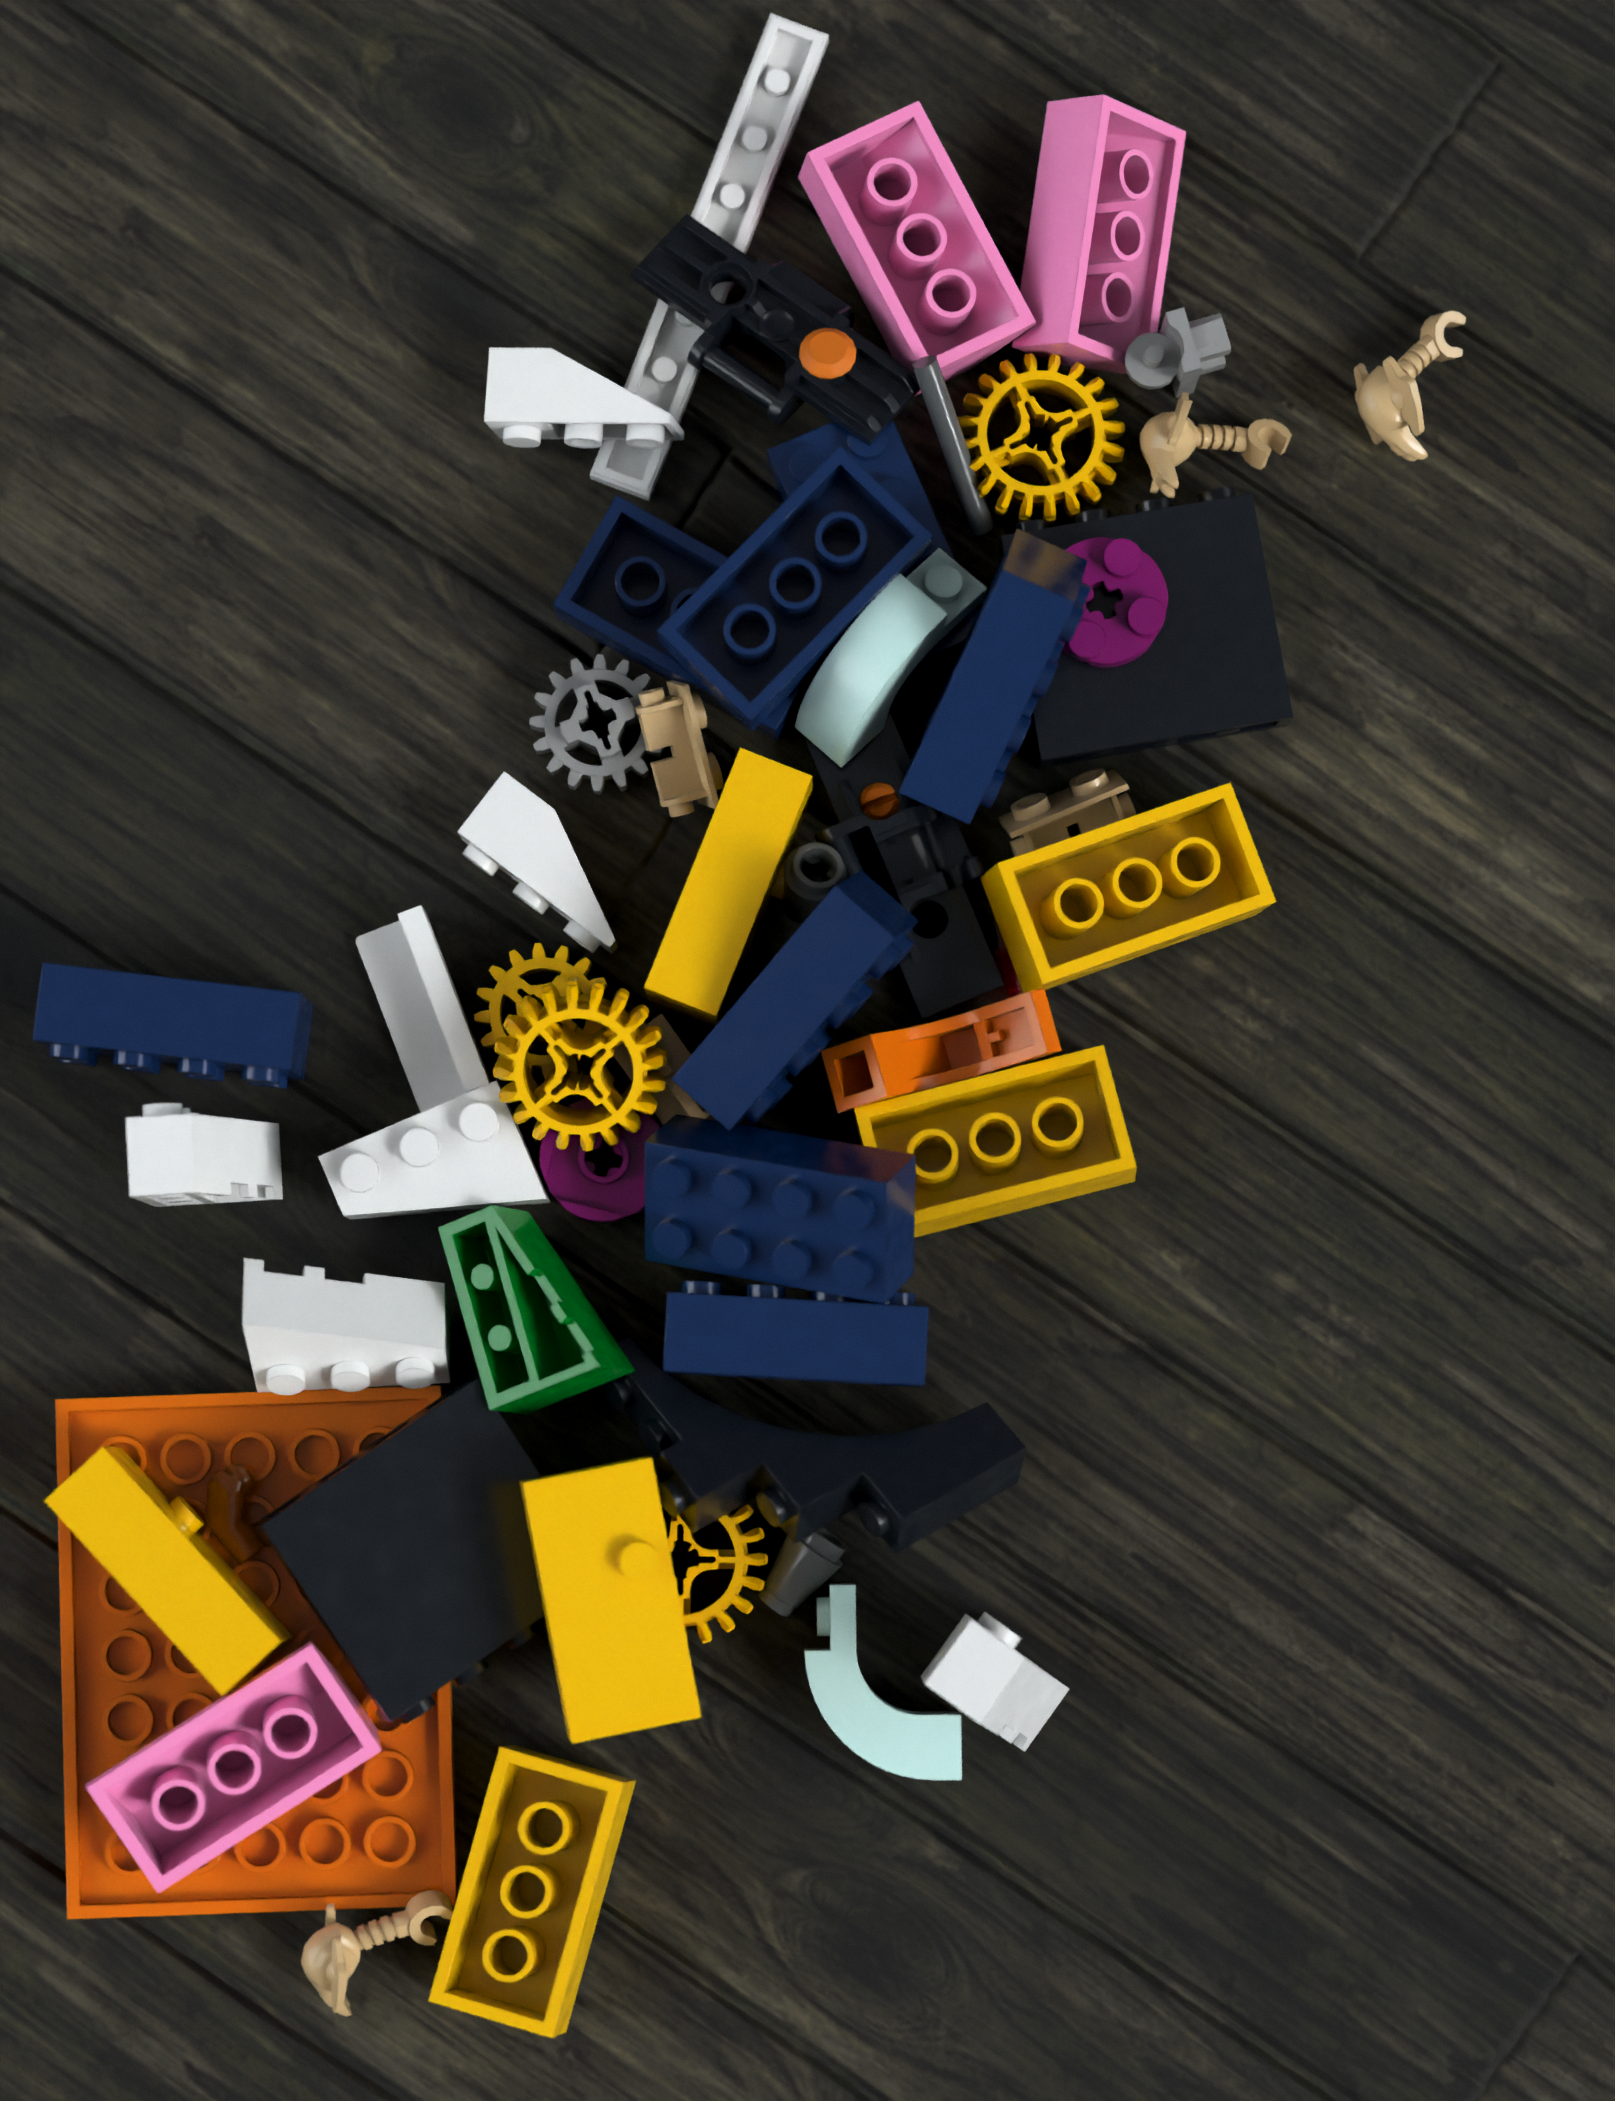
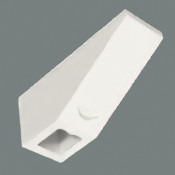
M489 347L484 422L507 445L532 448L540 446L541 439H564V443L572 447L597 448L602 446V440H626V444L632 447L657 449L664 446V440H684V430L669 412L552 348Z
M504 771L457 831L461 839L468 844L462 854L490 876H493L498 868L518 882V885L512 892L541 915L544 914L549 906L569 921L563 931L591 953H594L598 946L601 945L613 954L618 945L555 809Z

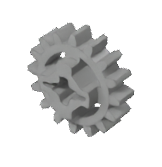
M603 654L596 655L594 667L590 670H584L583 665L577 658L572 659L571 670L573 675L565 679L553 671L549 678L555 689L554 693L549 695L537 692L534 697L535 702L542 709L546 710L545 715H538L529 719L531 729L545 732L546 735L533 744L537 755L553 753L554 757L546 767L551 776L562 772L564 769L570 771L568 787L572 790H576L585 778L591 780L594 794L601 795L605 780L613 779L616 786L622 792L627 790L626 773L633 770L637 775L646 778L649 775V771L643 761L645 755L661 757L664 752L663 748L651 752L647 751L642 730L636 745L625 757L620 748L627 731L638 727L637 724H640L635 707L641 705L638 694L648 690L651 678L645 673L638 676L634 681L629 679L630 663L625 659L617 665L615 671L607 670ZM603 684L616 687L627 693L631 698L625 697L616 701L600 694L596 685ZM575 693L578 703L571 718L560 722V726H557L560 709L565 701ZM589 700L593 701L596 711H600L604 719H612L614 717L616 719L608 724L610 735L607 737L611 747L609 750L605 749L602 739H598L593 730L582 731L590 726L589 715L591 712L587 703ZM586 750L599 756L602 765L596 766L582 763L570 756L567 751Z

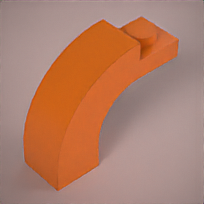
M1039 989L942 1020L900 1030L869 1034L822 1050L821 1054L837 1112L841 1113L852 1111L856 1107L1022 1066L1026 1062L1062 1051L1045 989Z

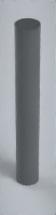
M936 356L922 357L916 360L912 366L970 533L972 535L985 534L991 531L995 525L986 499L979 497L980 492L977 488L980 481L977 473L969 467L972 463V458Z

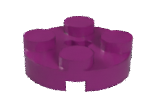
M1096 537L1070 546L1065 551L1087 560L1081 582L1091 586V589L1083 606L1085 610L1070 643L1065 642L1061 652L1067 656L1071 655L1078 661L1089 663L1088 665L1100 668L1116 667L1135 660L1149 649L1164 625L1168 605V591L1161 570L1148 554L1140 550L1138 545L1129 539ZM1104 586L1107 592L1116 591L1120 595L1121 601L1114 605V617L1105 619L1100 611H1093L1091 613L1088 611L1086 602L1093 599V588Z
M585 1097L580 1099V1101L570 1104L568 1107L587 1110L604 1105L601 1103L595 1106L591 1100ZM636 1111L641 1120L640 1129L636 1133H631L619 1123H616L620 1137L618 1143L613 1146L615 1154L622 1156L623 1160L620 1168H610L607 1176L595 1175V1164L586 1161L587 1152L580 1145V1135L571 1134L567 1148L560 1150L556 1147L559 1131L551 1128L548 1129L541 1142L540 1168L550 1193L567 1211L588 1221L608 1223L639 1214L645 1208V1141L660 1128L650 1114ZM600 1132L595 1133L593 1150H598L602 1145V1140H604Z

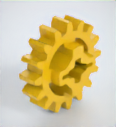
M541 943L534 944L533 959L524 961L515 949L510 951L509 956L513 967L505 972L503 969L492 965L489 971L497 982L495 988H478L477 991L478 997L490 1003L489 1010L474 1014V1020L477 1024L491 1025L492 1031L480 1040L485 1049L494 1048L498 1038L513 1037L510 1034L506 1035L502 1023V1006L505 997L509 998L516 1005L517 1015L523 1018L525 1016L519 1007L522 995H529L544 1004L541 994L544 984L529 985L521 978L541 971L559 973L560 975H557L551 983L557 988L560 996L565 997L569 978L577 977L581 983L582 993L590 995L595 979L605 981L604 977L588 981L585 976L589 973L592 965L591 961L585 957L574 966L568 963L569 949L563 945L557 950L554 958L546 957ZM572 1019L560 1021L561 1024L566 1023L573 1031L582 1035L593 1034L605 1026L599 1022L586 1019L582 1030ZM538 1034L530 1044L529 1050H532L538 1042L546 1040ZM528 1053L531 1074L534 1068H542V1073L546 1080L548 1073L555 1068V1062L551 1055ZM595 1053L591 1058L587 1055L584 1056L591 1060H594V1057L597 1053ZM571 1054L568 1072L572 1071L575 1074H579L578 1064L575 1060L578 1057L577 1054ZM499 1055L496 1063L507 1060V1058Z

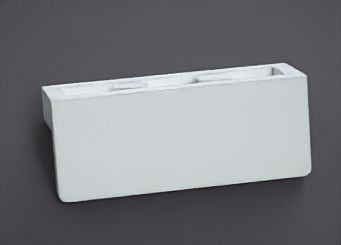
M422 905L398 913L399 921L358 936L356 938V945L418 1108L423 1112L491 1083L427 913Z

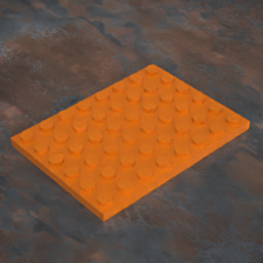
M442 1385L427 1386L420 1389L406 1387L365 1388L357 1392H344L338 1389L303 1390L294 1395H278L272 1392L55 1399L57 1488L102 1446L121 1447L170 1501H173L179 1495L196 1511L205 1523L197 1531L294 1636L288 1644L251 1678L311 1641L342 1675L376 1726L382 1751L162 1892L157 1893L87 1790L86 1784L223 1696L219 1694L58 1517L67 1919L326 1910V1904L334 1903L335 1910L406 1907L411 1898L427 1890L443 1892L451 1899L452 1905L456 1904L458 1879L452 1680L431 1694L436 1703L413 1721L403 1724L399 1717L393 1722L379 1720L375 1713L378 1707L273 1548L264 1546L245 1563L239 1565L208 1527L205 1520L208 1482L215 1472L219 1470L225 1471L232 1464L242 1465L250 1471L254 1478V1489L249 1495L244 1497L242 1517L253 1529L252 1524L443 1395Z

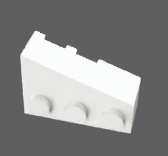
M497 1080L318 1156L342 1215L350 1220L463 1209H483L491 1205H532L551 1202L518 1124L512 1119L513 1112L509 1103H502L499 1098L502 1086Z
M182 1103L143 1105L142 1117H126L129 1197L154 1207L283 1200L279 1123L200 1115L199 1113L191 1112L190 1108H182Z
M244 1258L242 1326L258 1393L272 1392L278 1395H294L303 1390L321 1389L357 1392L367 1387L399 1385L411 1389H420L431 1384L450 1383V1313L445 1283L365 1273L363 1284L325 1279V1268L304 1266L302 1276L264 1271V1260Z
M985 1611L978 1621H975L965 1613L922 1673L921 1678L926 1686L974 1721L993 1733L999 1734L1011 1744L1013 1743L1025 1752L1067 1694L1069 1688L1014 1648L1021 1638Z

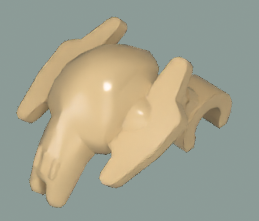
M1448 311L1430 316L1423 323L1420 340L1405 352L1397 362L1393 357L1389 356L1383 361V367L1377 366L1370 374H1368L1366 367L1362 363L1354 368L1357 387L1355 400L1359 415L1372 441L1376 445L1384 441L1390 447V450L1407 461L1414 462L1417 459L1424 460L1428 457L1426 450L1414 437L1423 433L1425 428L1422 404L1415 378L1433 360L1443 362L1463 356V349L1448 345L1444 339V328L1465 325L1466 317L1460 312Z
M1187 392L1180 394L1175 412H1162L1146 422L1140 432V449L1150 468L1153 479L1150 493L1157 494L1160 488L1161 492L1168 498H1174L1175 489L1179 487L1175 467L1187 460L1196 447L1198 449L1208 448L1215 450L1219 448V450L1227 451L1230 448V451L1241 452L1242 457L1249 465L1261 470L1265 467L1272 449L1279 455H1282L1286 451L1292 436L1287 427L1272 419L1256 420L1250 424L1249 428L1236 426L1232 428L1226 425L1220 427V425L1198 424L1196 427L1188 417L1193 401L1189 400V393Z
M427 1890L411 1898L406 1906V1910L392 1913L391 1917H388V1915L380 1917L379 1921L374 1919L369 1921L366 1926L365 1924L359 1925L354 1931L336 1922L334 1903L326 1904L325 1927L316 1931L304 1945L301 1964L305 1975L319 1992L324 2002L330 2008L332 2007L334 2014L339 2013L343 2016H351L352 2012L346 1997L348 1979L354 1973L359 1963L361 1950L365 1949L367 1951L372 1949L375 1944L379 1946L384 1944L386 1940L390 1942L395 1940V1937L400 1939L411 1936L419 1944L434 1945L437 1941L434 1925L424 1919L437 1915L451 1920L454 1911L451 1899L445 1893L438 1890Z

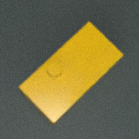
M743 748L739 749L644 985L648 1000L713 1026H716L722 1020L771 896L781 900L784 898V864L813 794V778L811 775Z
M1231 782L999 862L980 877L1023 993L1039 989L1047 990L1250 918L1276 902Z
M1104 1045L854 1108L855 1122L861 1145L916 1154L914 1238L1135 1182L1137 1165Z
M102 1446L44 1500L221 1696L228 1694L247 1682L294 1638L197 1531L205 1523L196 1511L179 1495L173 1501H170L121 1447Z
M644 1456L519 1481L567 1737L573 1744L701 1718L652 1457Z
M516 1745L499 1747L429 1996V2002L549 2038L566 2033L636 1780Z

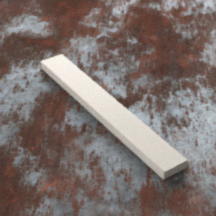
M770 13L691 215L695 220L744 254L748 250L829 42L828 34ZM734 282L718 283L710 291L711 296L716 301L727 304ZM658 299L624 388L669 412L677 423L680 424L700 370H697L687 362V357L693 344L703 334L704 330ZM603 440L590 472V479L650 501L673 440H664V446L657 449L632 447L626 444V440Z

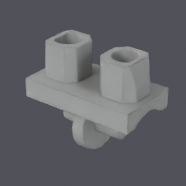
M1184 307L1166 312L1160 333H1144L1135 338L1128 346L1124 360L1125 370L1130 380L1139 387L1150 390L1160 389L1170 384L1175 378L1172 388L1176 398L1182 392L1194 393L1199 376L1225 368V355L1230 354L1231 345L1221 313L1188 322Z

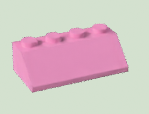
M1104 94L1047 102L1020 292L1036 324L1013 340V348L1028 354L1032 353L1046 361L1049 360L1052 354L1059 355L1061 365L1073 366L1076 362H1079L1085 368L1127 374L1124 359L1128 346L1135 338L1144 333L1158 332L1186 131Z
M919 101L807 152L798 178L893 358L914 372L912 365L916 360L925 356H936L946 382L969 371L1036 324L1029 307Z
M309 1641L88 1782L86 1788L157 1893H160L382 1751L376 1726L342 1675L317 1647Z

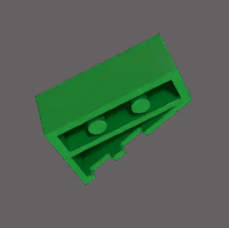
M491 1205L438 1227L489 1410L529 1414L635 1371L529 1212Z

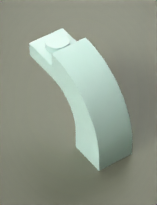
M940 548L906 578L900 573L864 609L830 652L803 698L795 728L842 768L884 729L890 706L907 677L923 657L944 636L983 602L987 588Z
M830 1583V1597H817V1636H830V1648H804L807 1677L814 1700L832 1731L853 1752L885 1771L921 1780H962L961 1713L959 1711L917 1712L904 1710L887 1703L875 1694L865 1681L857 1661L856 1584Z

